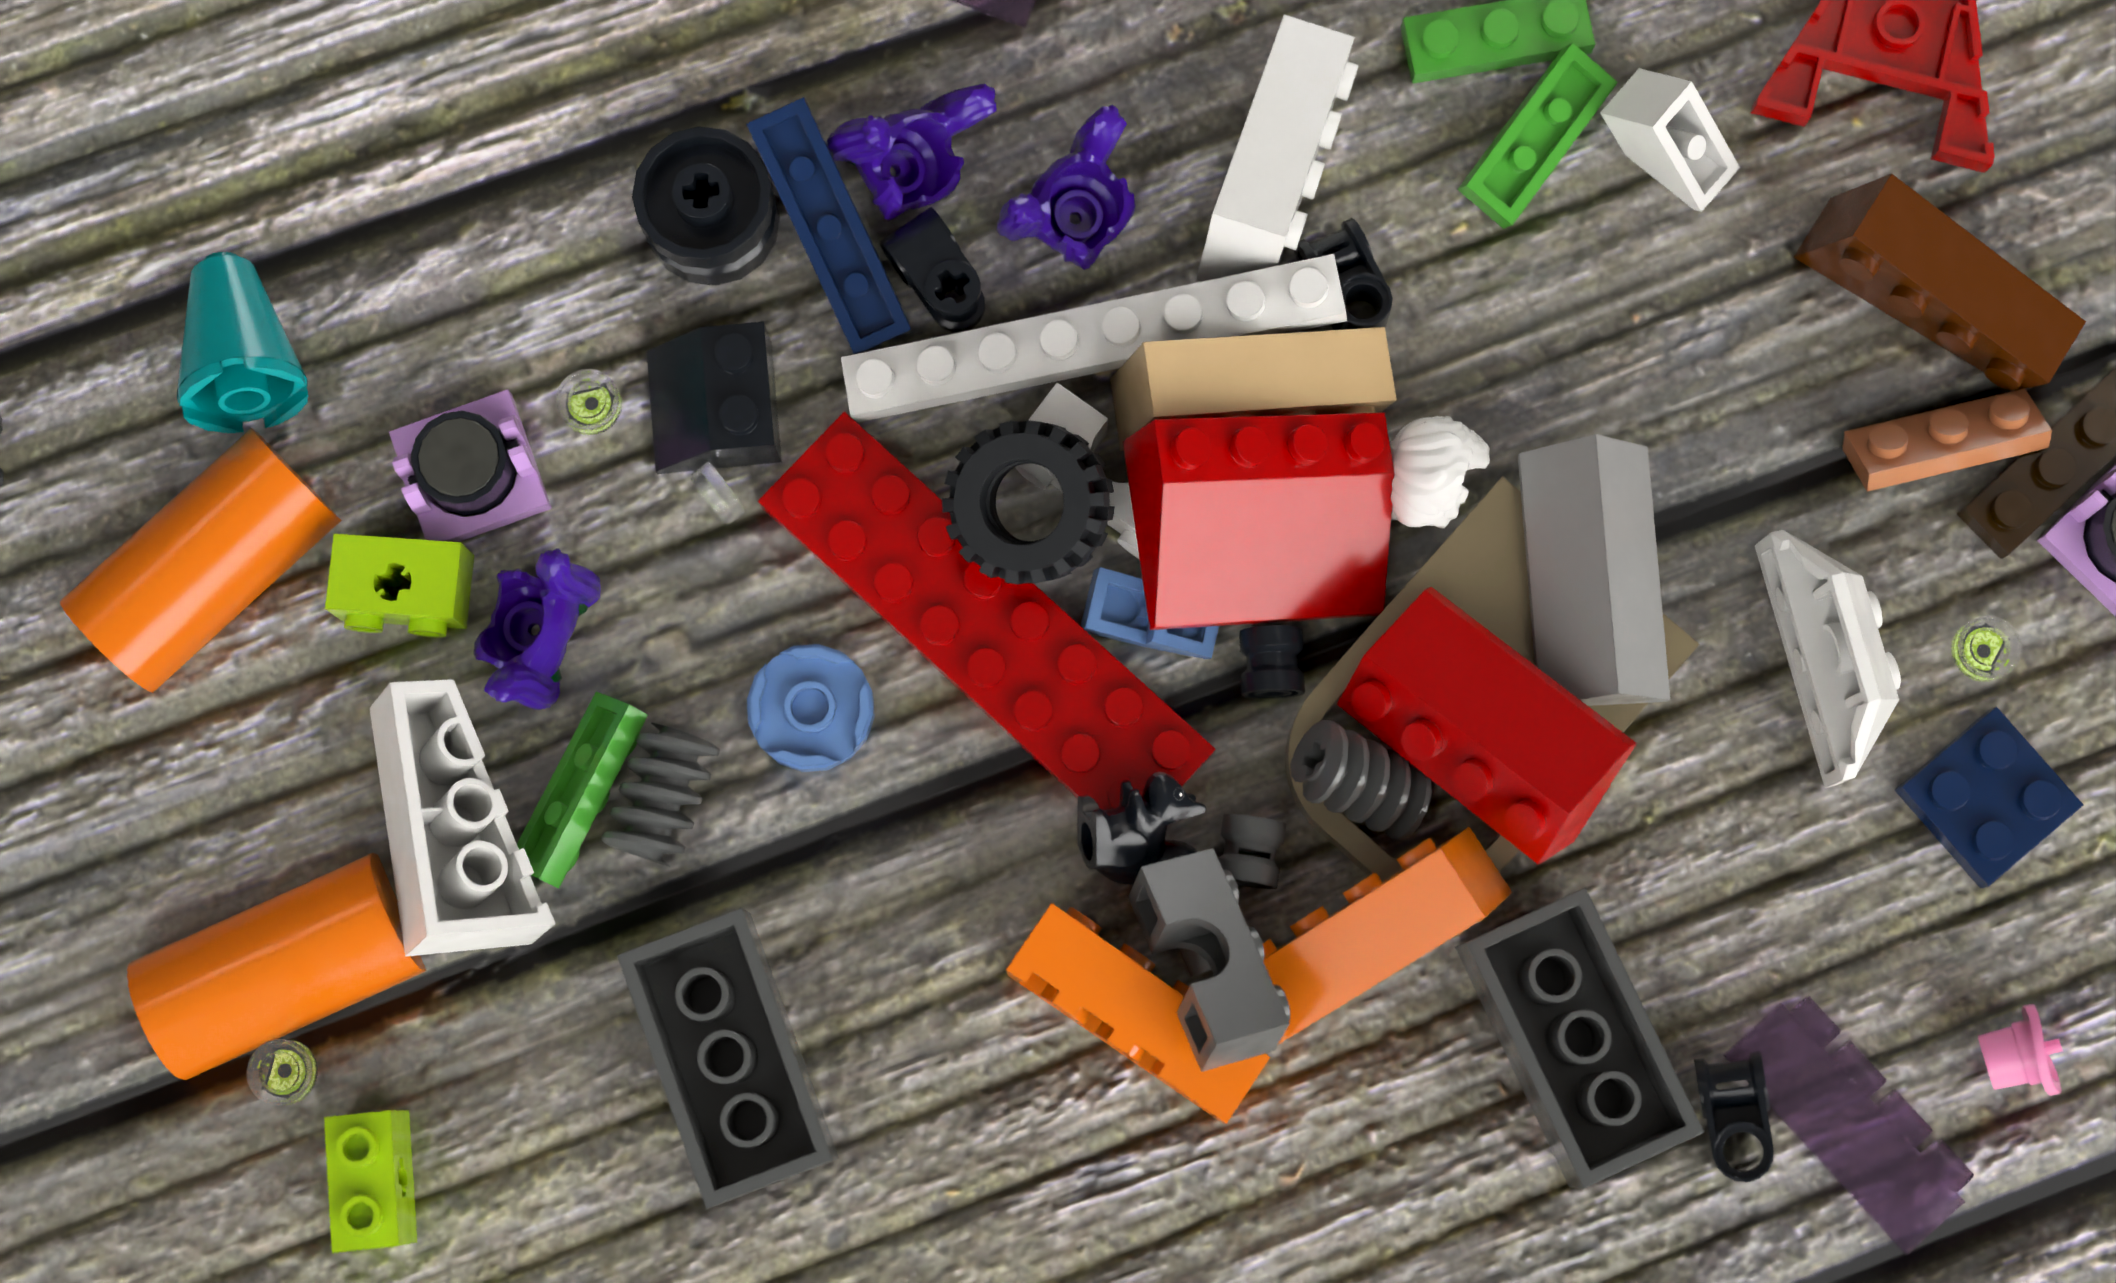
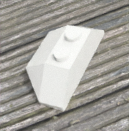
M1784 530L1771 532L1755 545V549L1823 784L1827 788L1856 777L1899 701L1896 690L1900 688L1901 684L1900 672L1894 656L1890 652L1885 653L1878 630L1882 626L1881 607L1876 595L1872 591L1867 592L1863 576Z

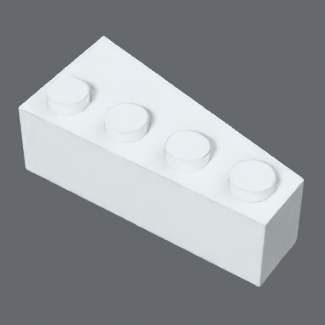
M454 679L390 682L370 707V715L405 957L530 945L556 923L547 902L542 904L530 877L534 873L525 849L519 850L505 817L509 812L500 789L494 790L482 759L485 757V753Z

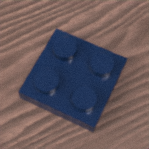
M1998 707L1985 712L1895 789L1896 793L1980 889L1993 884L2083 806V803Z

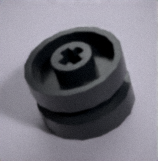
M697 126L671 133L650 148L636 170L632 199L638 223L646 235L651 250L668 271L689 283L717 286L740 280L763 264L776 243L780 215L765 163L749 142L725 129Z

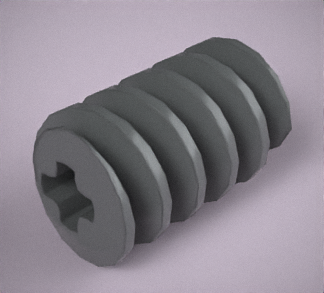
M1321 720L1303 735L1290 763L1291 776L1295 782H1303V795L1307 801L1317 804L1324 801L1328 811L1333 813L1344 811L1350 821L1359 823L1365 821L1367 827L1375 832H1383L1385 830L1388 837L1394 841H1404L1412 836L1420 826L1434 794L1435 782L1396 751L1385 749L1375 740L1364 739L1356 731L1345 730L1337 722L1331 720Z
M651 723L659 730V733H641L636 740L637 744L651 756L631 758L628 762L629 769L638 775L642 781L624 782L619 787L620 793L630 800L633 806L613 807L610 812L611 817L624 827V831L603 832L601 840L606 845L669 866L662 860L663 855L684 853L686 848L671 835L672 829H692L694 822L680 811L681 805L701 804L703 800L688 784L690 780H710L712 775L697 762L698 756H718L720 749L709 741L687 732Z

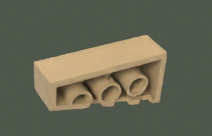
M1385 327L1143 342L1110 379L1120 451H1124L1123 441L1154 419L1381 413L1396 401Z

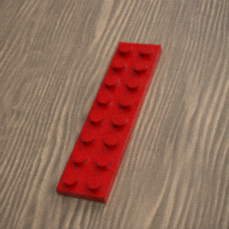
M845 411L757 501L767 514L1075 797L1088 795L1096 801L1100 809H1116L1119 807L1121 781L1129 780L1133 789H1138L1142 796L1148 778L1155 772H1165L1174 777L1183 787L1215 753L1216 749L1035 584L1006 583L1003 578H991L979 572L981 566L976 562H967L959 553L963 548L959 540L950 539L946 526L952 524L950 512H943L942 500Z

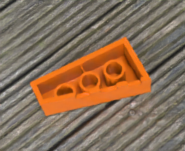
M1470 826L1437 847L1431 838H1428L1396 859L1402 869L1384 881L1380 879L1376 872L1343 892L1348 904L1331 915L1327 913L1322 905L1289 926L1296 937L1279 948H1276L1271 939L1262 943L1264 948V964L1273 985L1277 984L1283 989L1290 1007V1025L1278 1045L1484 919L1512 893Z
M1051 903L1007 967L1008 976L1221 1123L1227 1124L1270 1059V1056L1265 1053L1201 1072L1176 1013L1189 986L1177 980L1173 988L1151 973L1156 965L1147 957L1125 943L1118 950L1098 936L1102 928L1087 916L1072 907H1069L1064 912Z

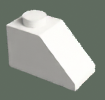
M1639 68L1600 112L1624 154L1693 210L1702 212L1740 168L1692 81Z

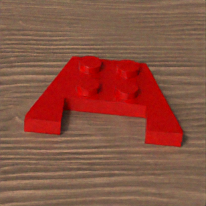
M1821 0L1753 103L1751 113L1805 127L1812 116L1823 69L1943 100L1931 160L1985 173L1993 165L1995 153L1993 142H1988L1986 116L1990 111L1987 91L1982 90L1979 59L1983 52L1976 0Z

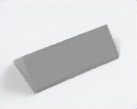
M1595 434L1519 453L1518 467L1535 666L1588 706L1670 701L1648 447Z

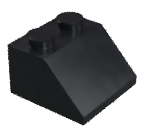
M764 321L700 327L646 351L655 470L657 474L782 462L772 342Z

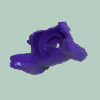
M983 83L946 93L928 102L920 109H909L897 114H890L884 118L869 115L866 118L852 119L837 127L835 132L830 134L827 139L828 148L833 159L846 161L856 166L866 186L873 194L872 203L878 207L886 220H892L909 209L915 210L936 203L948 197L956 189L961 178L960 170L964 165V158L954 156L951 146L952 136L997 112V104L994 100L995 90L993 87ZM890 167H893L895 169V177L891 175Z
M1114 105L1100 107L1083 123L1075 135L1070 153L1054 161L1047 171L1037 178L1030 193H1021L1003 205L996 228L999 235L1005 236L1010 241L1036 237L1061 253L1065 262H1072L1083 270L1089 269L1095 263L1104 246L1109 245L1126 227L1136 207L1134 193L1129 192L1126 179H1118L1106 164L1118 139L1127 126L1126 121L1120 116L1119 110ZM1077 215L1080 222L1073 224L1069 216Z
M558 548L545 551V553L540 555L535 566L538 577L529 575L520 569L513 571L504 569L496 576L499 584L496 607L491 615L490 624L479 634L474 643V656L476 660H483L499 668L490 676L484 688V691L495 698L496 701L506 703L513 700L536 710L550 708L556 703L560 695V680L562 679L559 667L566 653L568 640L575 629L578 617L600 599V578L588 568L570 563L568 554L562 553ZM539 625L540 630L538 634L532 635V627Z

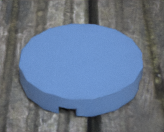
M820 644L792 646L780 652V655L772 658L768 664H765L757 672L747 696L748 724L761 749L780 765L801 772L826 771L850 760L867 741L875 718L873 692L862 669L842 651Z

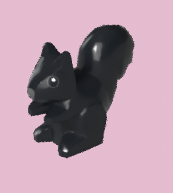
M1155 772L1148 778L1142 796L1138 789H1133L1129 780L1121 781L1119 807L1116 809H1100L1092 797L1088 795L1078 796L1077 842L1083 861L1087 868L1096 869L1111 881L1124 885H1134L1142 866L1197 852L1194 847L1185 842L1165 840L1167 826L1171 823L1203 814L1206 811V807L1204 804L1196 802V797L1192 793H1187L1174 777L1165 772Z

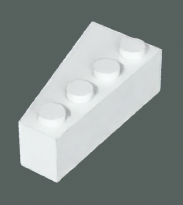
M1284 14L1212 214L1197 280L1207 281L1278 266L1285 247L1296 251L1308 214L1298 211L1302 196L1314 199L1325 163L1315 160L1319 147L1331 149L1342 114L1332 111L1335 98L1348 100L1359 65L1348 62L1355 37Z

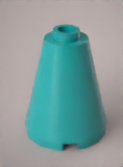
M216 252L206 256L203 261L193 267L190 274L177 386V401L179 406L182 407L183 417L188 423L206 431L244 432L242 422L263 418L266 429L296 416L308 403L307 377L254 265L249 260L231 252Z

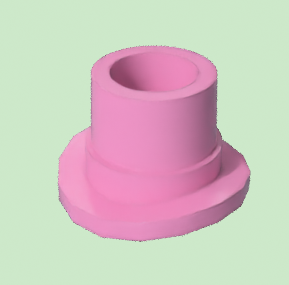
M2034 1004L2022 1006V1021L2011 1023L2012 1026L1978 1035L1981 1051L1994 1090L2030 1083V1086L2042 1083L2049 1096L2061 1093L2060 1080L2049 1054L2063 1051L2059 1038L2044 1042L2041 1020Z

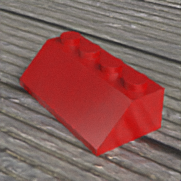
M1433 587L1425 589L1364 654L1337 703L1340 708L1538 865L1575 842L1637 744Z

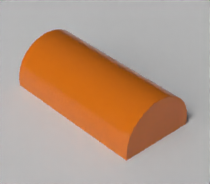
M250 428L60 600V605L77 628L105 657L131 680L153 693L342 520L256 430Z
M371 853L130 962L127 969V982L136 1015L153 1050L174 1076L182 1080H188L427 970L420 955L405 957L397 899L378 854Z

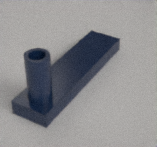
M802 97L747 123L750 134L853 353L859 354L911 330L912 327L806 98Z

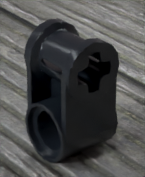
M932 207L879 241L883 252L897 274L909 288L913 289L940 327L951 332H964L974 328L981 321L985 312V298L981 291V282L977 272L962 253L945 222ZM954 289L958 295L965 294L966 299L956 303L951 297L945 298V294Z
M1350 218L1341 223V230L1312 243H1308L1304 239L1299 241L1296 251L1294 250L1297 261L1331 254L1335 256L1347 321L1331 324L1333 330L1386 328L1393 297L1390 287L1387 285L1373 258L1368 240L1356 220ZM1358 300L1365 301L1374 307L1377 315L1369 319H1358L1349 313L1346 305Z
M1761 1051L1750 1052L1749 1059L1715 1064H1708L1704 1058L1694 1059L1703 1118H1707L1712 1154L1717 1168L1726 1177L1736 1182H1751L1760 1179L1769 1171L1774 1157L1768 1111L1771 1110ZM1747 1080L1749 1083L1746 1087L1722 1090L1716 1088V1084ZM1748 1132L1756 1136L1761 1142L1763 1156L1757 1166L1749 1170H1738L1726 1161L1723 1154V1146L1726 1139L1732 1134Z

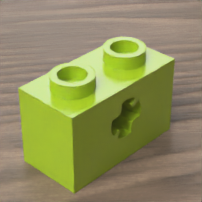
M333 534L325 610L340 620H344V628L352 631L381 633L383 632L384 623L408 625L407 632L413 635L446 637L447 628L467 629L475 555L461 542ZM404 576L412 583L410 589L399 590L397 599L389 594L390 587L401 586Z
M387 1110L324 1117L332 1253L417 1243L409 1110Z

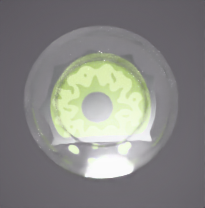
M584 369L570 374L563 380L557 391L556 406L560 416L572 430L584 435H597L607 431L616 423L621 414L622 399L616 385L606 374L593 369Z
M709 461L691 474V482L723 524L727 523L730 525L746 513L741 502Z
M1981 616L1959 628L1952 641L1951 653L1955 665L1965 676L1972 680L1989 682L1999 679L2015 669L2022 655V643L2015 628L2006 620L1996 616Z
M275 1039L264 1043L253 1053L247 1066V1081L251 1091L261 1101L272 1105H290L301 1101L312 1091L318 1076V1065L312 1051L304 1044L288 1039Z

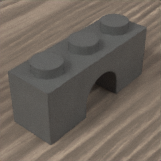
M1214 848L1142 866L1128 898L1151 953L1154 954L1174 948L1188 949L1202 956L1208 962L1214 974L1213 978L1190 984L1176 1012L1201 1072L1274 1051L1290 1025V1007L1283 989L1277 984L1273 985L1264 964V948L1257 930L1252 926L1248 927L1238 905V887L1232 873L1227 869H1222Z

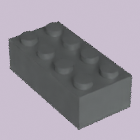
M1586 887L1455 947L1569 1187L1585 1189L1704 1133Z
M740 908L617 955L706 1209L839 1159L751 913Z

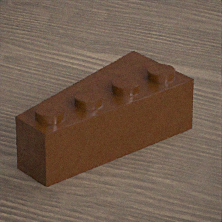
M1892 173L1831 197L1794 255V258L1981 370L1992 383L2007 390L2016 391L2048 384L2086 323L2083 318Z

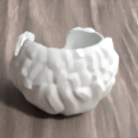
M1449 416L1419 418L1404 426L1398 432L1395 439L1390 442L1395 473L1392 481L1391 520H1398L1408 527L1436 526L1445 528L1450 520L1457 518L1460 504L1465 503L1469 490L1462 485L1467 470L1475 468L1486 469L1489 464L1490 447L1474 430L1468 429L1462 422L1453 421Z

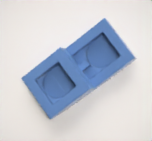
M1102 567L1093 571L1080 625L1090 634L1203 659L1212 658L1219 626L1150 630L1143 579Z

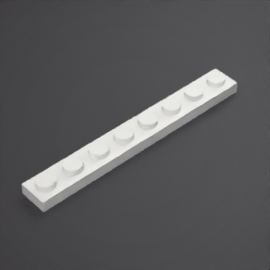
M1331 254L841 357L850 416L859 423L1119 369L1143 342L1293 333L1346 322L1347 315L1335 256Z

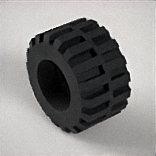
M1030 420L1021 422L1009 421L1000 423L996 429H985L974 436L976 442L971 447L963 446L955 457L960 461L956 470H948L944 484L951 486L949 498H942L943 512H950L952 524L946 526L951 540L958 539L963 548L959 553L967 562H976L981 566L979 572L991 578H1003L1006 583L1035 584L1072 574L1071 571L1077 567L1084 566L1093 558L1092 552L1097 546L1103 545L1108 533L1104 532L1108 520H1113L1115 506H1110L1109 493H1113L1114 489L1112 480L1106 478L1102 469L1106 466L1099 454L1093 453L1089 449V443L1085 439L1055 424ZM1028 463L1038 464L1049 469L1057 478L1064 498L1063 513L1058 525L1051 534L1036 541H1024L1012 536L1002 525L996 510L998 487L1005 475L1014 467Z

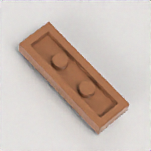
M2024 388L1845 431L1842 449L1868 492L2049 448L2052 429Z

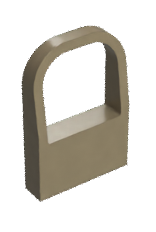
M1503 476L1315 687L1301 706L1289 731L1285 752L1286 775L1290 791L1301 813L1321 835L1368 876L1376 872L1382 881L1402 869L1398 861L1385 852L1342 813L1328 811L1324 801L1320 804L1307 801L1303 795V782H1295L1291 776L1290 763L1303 735L1314 724L1320 722L1340 699L1364 654L1415 599L1429 587H1433L1535 665L1521 492ZM1663 613L1668 677L1670 679L1700 644ZM1648 703L1595 705L1589 707L1620 731L1624 732ZM1499 833L1485 848V851L1499 872L1520 851Z

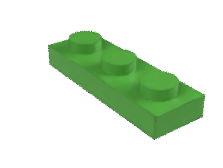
M1505 0L1404 17L1400 26L1412 84L1551 61L1555 59L1563 47L1574 43L1585 54H1591L1596 45L1586 0Z
M1574 43L1563 47L1457 190L1503 229L1512 226L1618 82Z
M597 691L595 692L517 843L519 850L525 849L534 871L532 876L559 889L567 872L576 864L580 854V847L596 815L607 804L610 788L626 757L635 749L637 737L648 714L628 703Z

